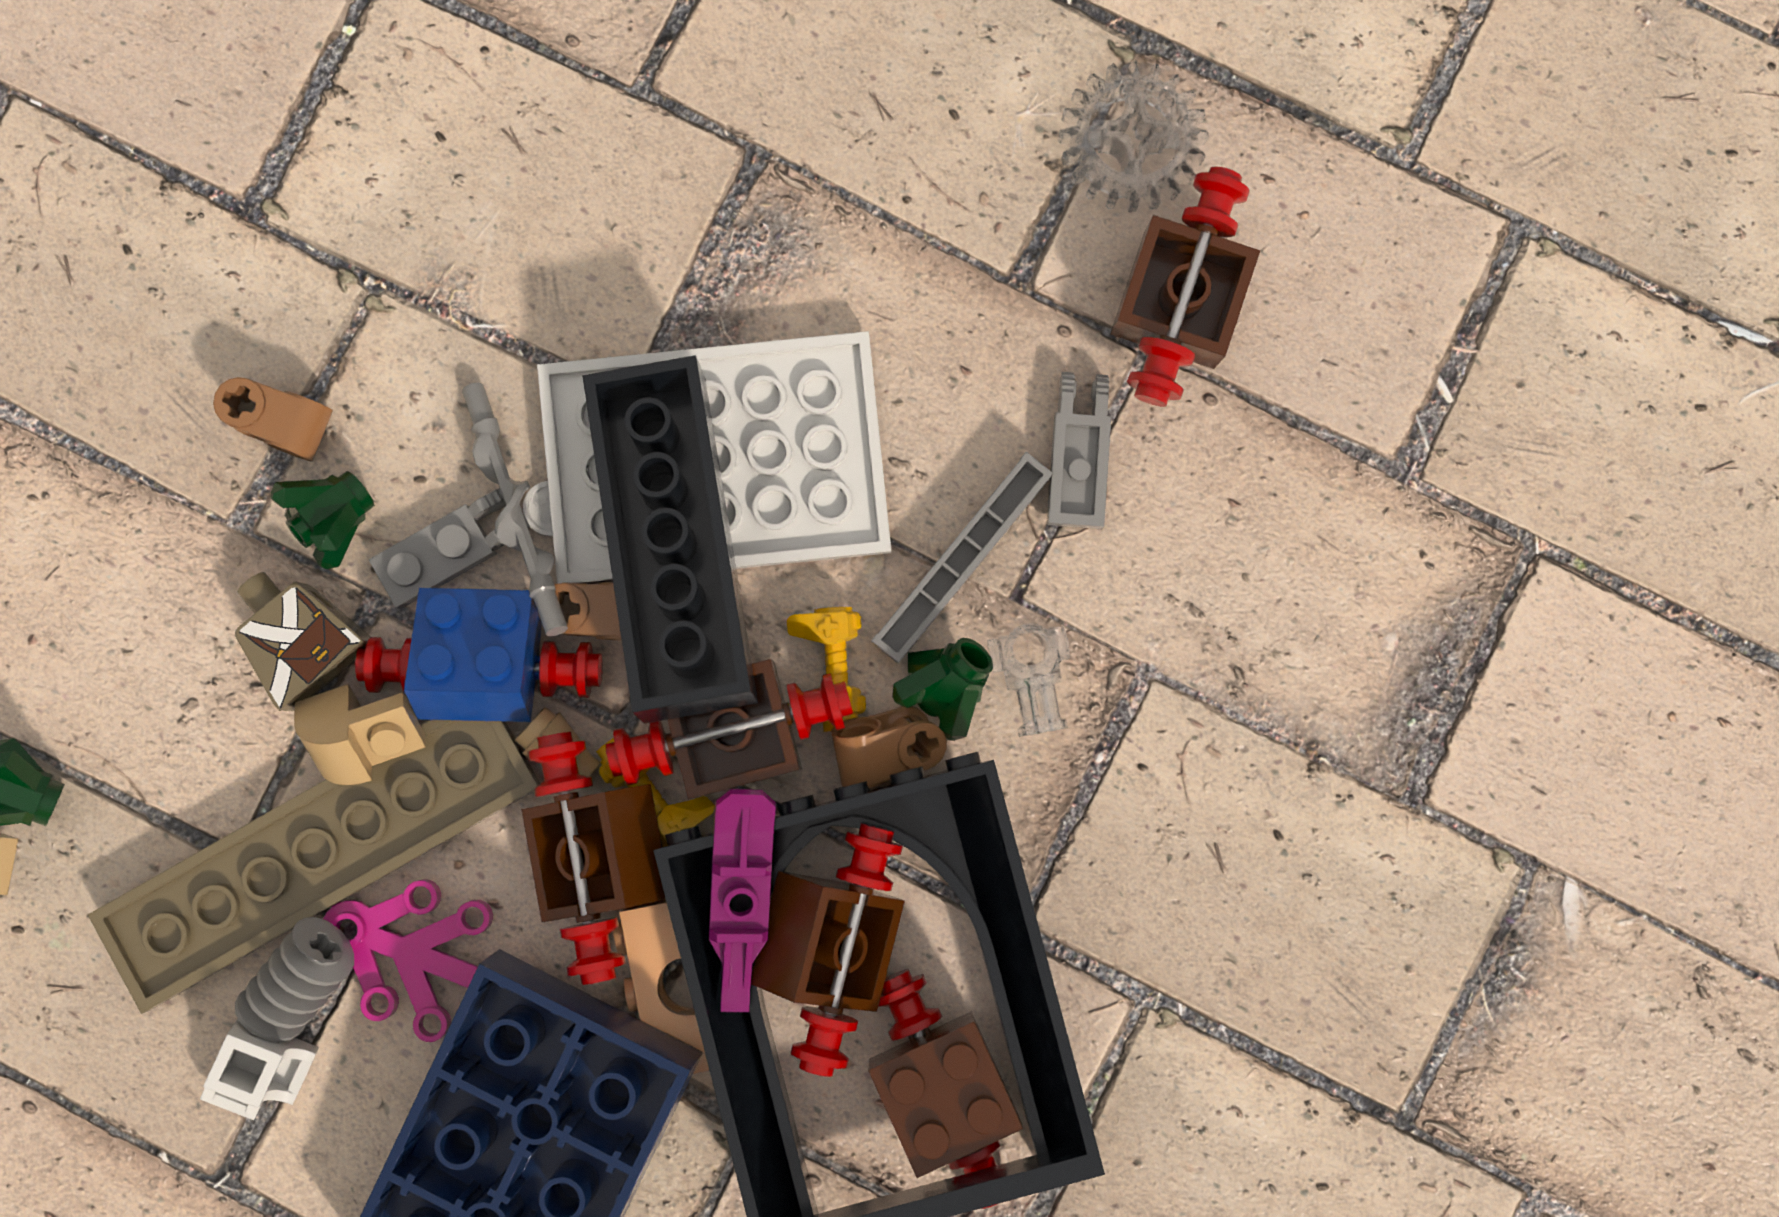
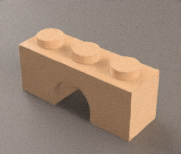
M666 899L621 910L619 912L621 921L618 922L619 926L613 930L617 952L628 957L631 977L624 979V992L629 1011H638L641 1021L702 1051L703 1054L693 1074L709 1071L694 1008L676 1004L670 999L664 988L663 977L667 965L681 958Z

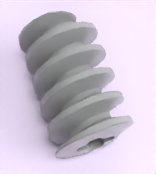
M309 917L297 922L292 932L285 936L280 947L273 951L268 962L261 966L257 976L249 981L246 989L239 994L235 1001V1014L241 1025L251 1034L263 1040L277 1043L290 1041L301 1034L306 1024L315 1017L318 1009L323 1007L329 996L338 989L341 981L349 976L354 966V951L350 941L340 929L321 918Z

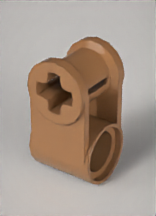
M241 377L228 379L222 383L215 392L213 400L215 413L224 423L244 435L263 441L268 446L313 462L333 412L329 407L288 391L282 392ZM253 401L255 403V409L252 413L248 411L240 413L237 411L241 402L250 403Z
M613 583L554 584L560 604H563L564 596L569 595L571 602L580 605L579 615L573 614L569 616L568 629L562 634L622 641Z
M900 706L896 709L868 717L848 719L844 721V729L836 730L833 727L831 730L840 781L843 787L867 781L868 788H874L890 780L889 775L921 766H923L924 771L929 770L943 759L947 750V739L944 732L935 723L930 722L928 717L919 708L913 706L910 708Z

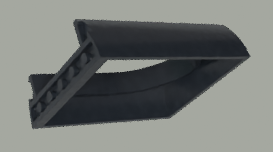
M979 752L945 760L947 770L925 776L923 766L891 774L889 777L892 785L870 790L867 781L835 788L833 791L836 800L816 805L813 795L778 804L780 815L775 816L770 899L778 871L785 872L795 856L813 838L830 826L860 829L861 823L892 830L894 831L893 841L914 852L936 870L956 893L975 928L1036 1154L1034 1156L819 1213L762 989L753 985L750 986L749 1012H720L722 962L709 941L714 832L701 835L699 826L665 834L668 846L653 850L747 1217H951L1105 1175L994 760L981 762ZM737 894L731 899L729 906L736 912H743L751 907L752 899L746 894Z

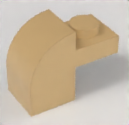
M349 684L295 702V731L321 775L329 782L339 785H355L372 781V766L426 747L425 732L403 692L361 707Z

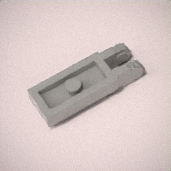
M1062 372L1058 412L1054 415L1050 469L1053 475L1050 477L1047 525L1102 529L1105 523L1112 417L1107 416L1108 375L1096 374L1091 389V399L1093 400L1092 415L1073 414V401L1076 396L1077 381L1075 380L1074 373Z
M500 488L477 499L470 506L466 504L369 559L396 608L402 609L416 601L419 588H439L497 554L495 550L504 546L497 538L495 530L486 535L479 523V520L506 506ZM524 516L526 525H527V527H528V529H529V528H530V525H529V523L527 522V520H526V518H525V516Z

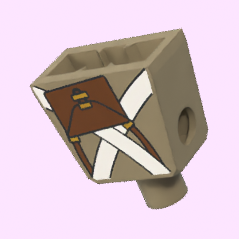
M260 572L244 582L237 591L254 612V615L236 629L235 637L272 703L279 711H295V702L315 696L355 663L358 649L366 648L367 641L371 637L308 584L296 581L281 592L265 572Z

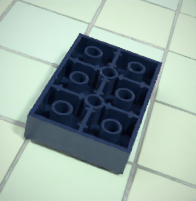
M499 949L479 963L360 1217H624L703 1052Z

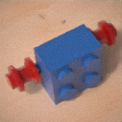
M419 588L412 638H406L401 649H386L381 637H370L366 648H359L357 651L355 674L359 682L365 683L366 690L369 693H380L385 682H400L418 720L531 722L536 680H540V690L543 697H553L558 686H574L579 698H589L592 687L601 686L603 660L601 653H593L591 642H580L575 653H559L554 641H544L541 655L539 656L542 622L539 618L534 599L529 597V590Z

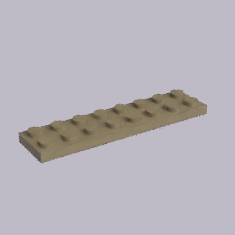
M429 720L421 725L425 732L426 747L372 766V781L355 785H339L325 779L89 913L88 917L140 1013L143 1014L156 1008L291 931L300 920L319 915L534 792V788L540 782L525 755L521 754L523 751L515 741V737L506 721Z

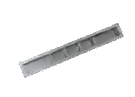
M1025 452L1017 465L881 631L874 636L871 642L899 664L1048 482L1053 473L1028 452Z

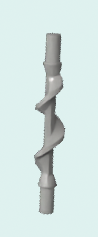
M471 383L462 389V393L473 422L471 430L476 436L472 448L473 457L476 465L490 481L499 485L506 504L495 522L496 536L500 543L521 551L531 578L529 597L534 599L545 634L549 637L560 635L568 629L555 592L554 582L550 576L554 563L553 555L534 546L520 507V500L525 491L530 488L528 481H514L509 477L497 442L500 433L497 418L494 417L485 388L482 383Z

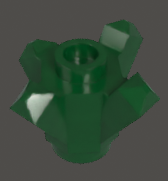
M349 471L344 472L339 477L332 474L326 479L275 482L270 496L274 503L282 508H286L284 515L287 519L286 525L299 543L305 548L314 544L316 548L313 556L318 565L324 569L340 566L358 525L366 520L365 513L375 506L369 492L357 477Z
M960 638L955 644L948 643L942 649L909 652L908 674L910 675L893 684L892 698L895 703L906 708L918 704L921 710L929 716L938 717L940 720L938 727L944 732L946 739L955 741L967 737L976 703L981 701L983 687L986 684L989 673L993 670L992 658L982 645L969 638Z
M15 738L0 740V826L19 823L30 826L32 822L47 826L65 784L52 780L53 775L44 772Z

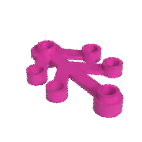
M421 879L412 882L406 887L404 893L373 907H369L357 900L343 901L331 907L323 920L329 921L338 929H340L341 923L345 919H350L357 925V935L354 939L348 940L354 951L353 968L364 992L360 1001L363 1015L372 1021H382L392 1016L399 1006L397 992L392 987L385 985L373 952L375 951L393 958L417 1014L413 1020V1030L416 1036L425 1042H434L445 1036L451 1025V1017L448 1011L439 1005L426 972L468 988L478 966L434 949V947L463 934L477 935L486 931L493 921V911L490 905L482 900H471L461 905L456 914L406 936H401L381 927L409 913L422 915L436 909L441 901V890L431 880ZM419 886L427 888L431 893V902L427 907H420L414 901V891ZM470 907H476L483 913L484 921L478 928L471 927L466 922L465 915ZM374 993H382L387 997L389 1005L386 1012H377L372 1007L371 999ZM426 1014H435L439 1017L441 1029L438 1033H430L425 1029L423 1020Z

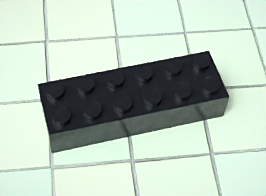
M693 355L583 375L632 713L646 724L757 704L758 698L706 380L697 356Z

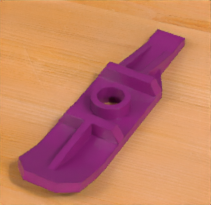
M731 789L717 799L715 805L709 941L722 962L720 1012H749L752 963L768 941L776 804L763 790ZM737 894H746L752 899V904L748 910L736 912L729 906L731 899Z

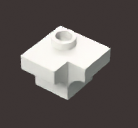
M237 1018L228 1032L204 1083V1091L200 1100L251 1120L255 1119L263 1101L275 1100L293 1105L319 1047L297 1038L279 1043L263 1040L251 1034L241 1025Z

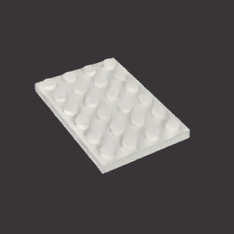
M869 331L537 364L557 584H593L613 581L582 376L693 355L697 356L706 380L736 569L891 553Z

